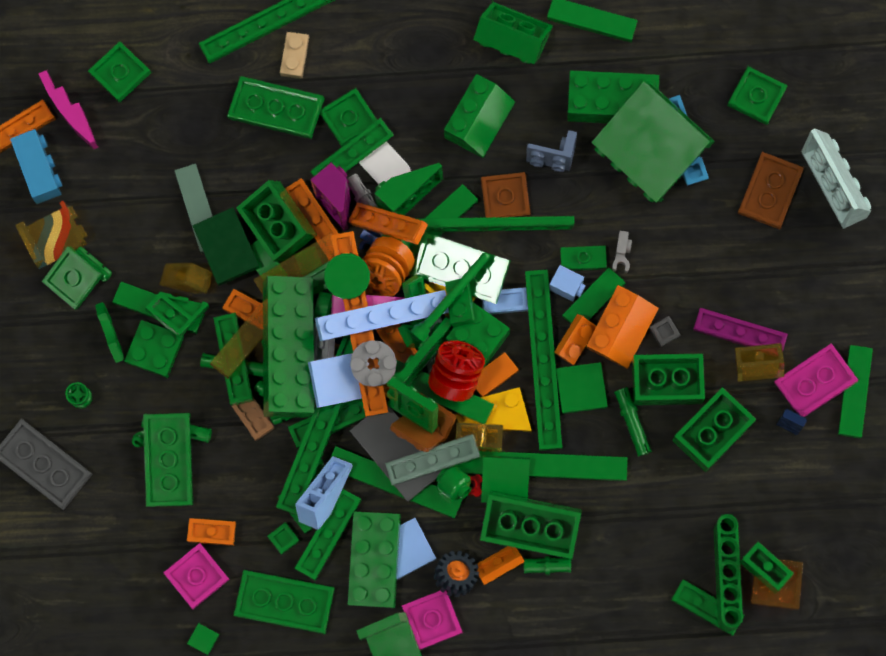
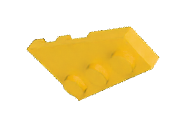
M520 387L481 397L494 404L485 426L455 413L459 428L532 432Z

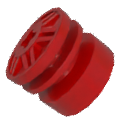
M461 341L444 342L439 346L435 357V364L432 366L428 378V384L437 395L451 401L468 400L474 395L478 378L481 376V371L485 365V358L476 347Z

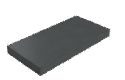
M387 406L388 413L367 416L353 427L350 432L390 480L385 463L420 452V450L416 449L407 440L399 438L390 430L391 424L398 420L399 417ZM442 470L394 486L406 501L409 502L434 482Z
M20 419L0 444V461L62 510L68 506L93 475L23 419Z

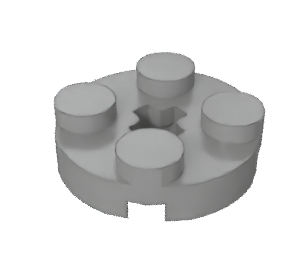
M371 340L360 344L354 350L350 366L352 374L358 382L365 386L376 387L386 384L393 377L397 361L393 350L387 344ZM369 358H378L379 361L377 364L380 367L378 369L372 368L370 370L368 368L369 362L367 360Z

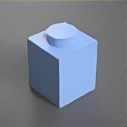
M560 265L549 285V290L573 302L576 296L580 297L586 285L583 284V276Z

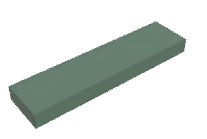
M193 164L174 170L191 224L194 225L212 217L213 215L197 165ZM194 231V234H195V237H196V240H197V243H198L199 250H200V252H201V254H202V253H204V252H203V249H202V247H201V245H200V242H199V240H198V238H197V235H196V233H195V231Z
M471 434L435 446L429 452L420 451L385 464L391 484L394 486L481 456L475 437Z

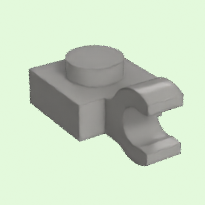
M619 232L616 256L612 265L614 272H616L618 264L625 266L624 273L629 271L630 263L625 258V254L630 253L632 240L628 239L629 232Z

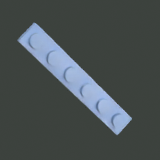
M442 290L315 318L319 339L324 341L427 318L444 299L446 291ZM449 308L443 314L449 313Z

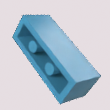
M34 129L10 138L35 203L39 204L62 195L59 187L63 185L59 175H54L52 170L55 164L51 154L47 155L44 149L48 147L44 136H39Z

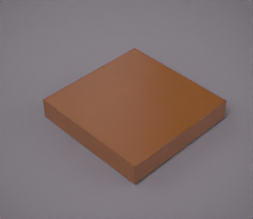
M525 172L481 177L485 217L531 216Z

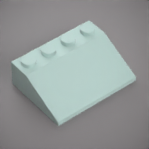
M813 129L801 152L844 229L867 218L871 212V205L869 200L862 196L858 180L855 177L852 178L847 160L845 158L842 159L836 140L831 139L828 133Z

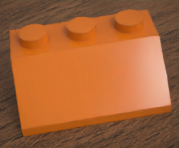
M618 285L587 344V349L628 369L659 308L639 295Z

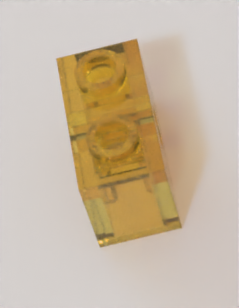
M457 422L456 439L473 434L479 451L502 452L503 425Z

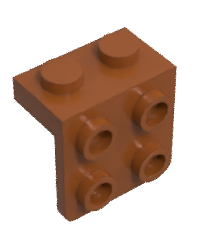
M437 404L438 425L433 434L404 416L392 423L390 430L399 438L413 444L416 449L429 452L448 438L457 416Z

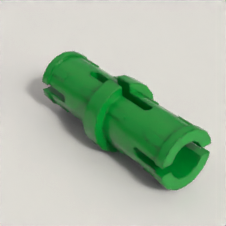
M549 556L539 559L524 558V574L545 573V575H550V572H571V559L550 558Z

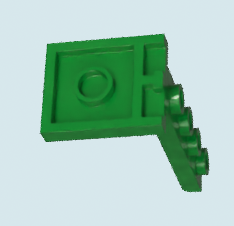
M447 317L441 323L438 322L434 326L431 336L424 343H420L417 353L407 359L404 369L401 372H396L387 382V386L390 387L387 391V397L390 398L387 406L433 434L438 425V405L432 398L419 394L411 384L438 352L439 346L446 342V337L451 332L449 329L451 327L450 319Z

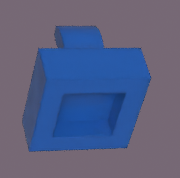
M364 229L360 235V238L364 241L360 243L359 249L363 250L367 244L371 246L373 241L381 236L376 232Z

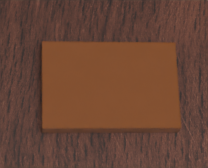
M762 152L738 214L780 230L804 167Z

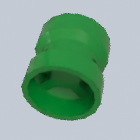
M75 382L67 387L66 398L74 407L82 409L90 405L92 393L84 384Z

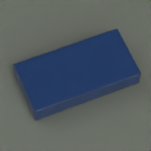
M787 409L783 412L776 425L798 435L807 420Z

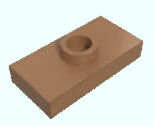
M253 397L254 401L232 407L255 441H257L275 428L270 420L264 417L263 410Z

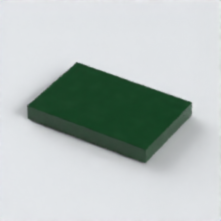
M234 207L192 225L218 286L260 268Z

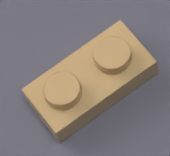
M287 32L280 69L281 76L303 78L309 35Z

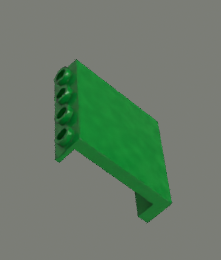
M644 81L591 143L596 146L595 151L602 157L607 156L612 161L611 166L618 172L623 171L628 176L627 180L635 187L639 186L644 191L643 195L649 201L657 203L664 200V195L701 153L715 141L652 83Z

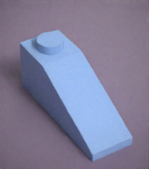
M332 456L295 504L300 523L317 530L320 529L332 513L353 467L352 463Z

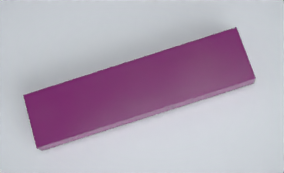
M703 308L699 309L693 329L696 332L780 357L782 356L788 335L787 333Z

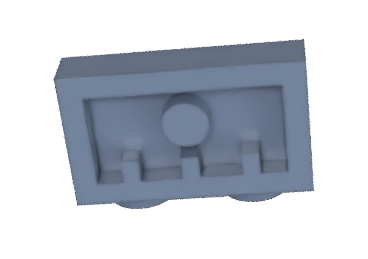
M568 130L567 137H562L559 150L528 144L526 161L536 167L545 165L552 167L553 170L558 172L570 171L576 148L577 132Z

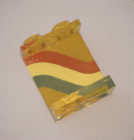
M64 201L60 202L62 207L60 210L28 226L24 222L15 225L34 264L39 269L58 260L67 246H71L76 250L87 245L84 239L87 234L82 224L77 225L74 220L78 217L72 205L68 207Z

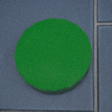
M342 253L333 257L328 262L324 271V282L327 289L335 297L354 299L367 289L370 282V271L366 262L359 256L352 253Z

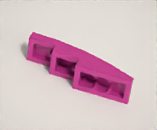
M47 70L39 73L48 95L66 122L93 149H97V143L79 102L71 105L63 86L55 89Z

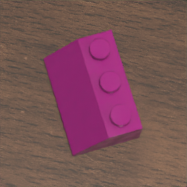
M331 162L311 179L316 200L341 228L346 231L349 228L348 220L351 204L349 190L351 189L348 186L349 181L346 178V172L340 166L336 168Z

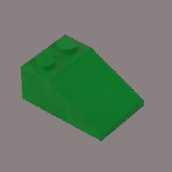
M436 163L392 177L387 182L382 181L375 189L376 204L380 209L405 216L443 180L442 165Z

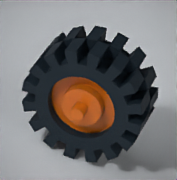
M451 551L449 555L447 553L443 555L434 571V580H437L436 586L439 587L441 585L440 591L444 593L447 590L448 596H451L452 593H455V597H459L460 594L462 596L466 595L467 592L472 590L479 576V572H477L478 565H473L475 560L473 558L468 560L469 554L467 553L461 556L462 551H458L456 555L454 551Z

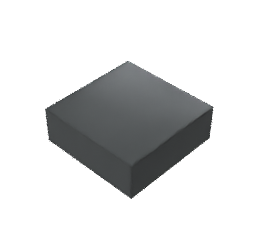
M670 316L649 327L660 347L681 336Z

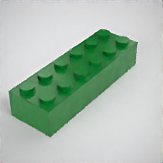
M267 276L263 281L264 417L309 418L314 414V391L308 362L314 361L313 278Z

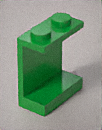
M405 612L396 613L357 630L359 639H367L373 656H422Z

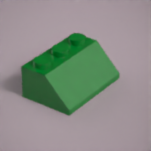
M492 2L480 17L473 40L479 42L484 47L497 49L504 55L517 57L524 63L535 64L544 49L553 25Z
M476 74L444 129V138L484 158L513 108L515 101L498 85Z

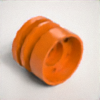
M385 236L376 238L373 241L366 255L362 258L370 271V282L366 290L376 296L392 297L398 293L415 262L413 253L407 245L400 240Z

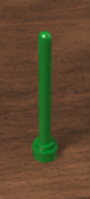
M487 252L479 256L423 323L420 322L418 325H414L410 332L423 343L428 339V334L431 332L430 328L489 260L490 255Z

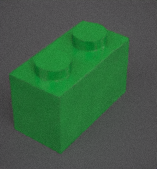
M759 542L740 561L748 571L774 594L794 574Z

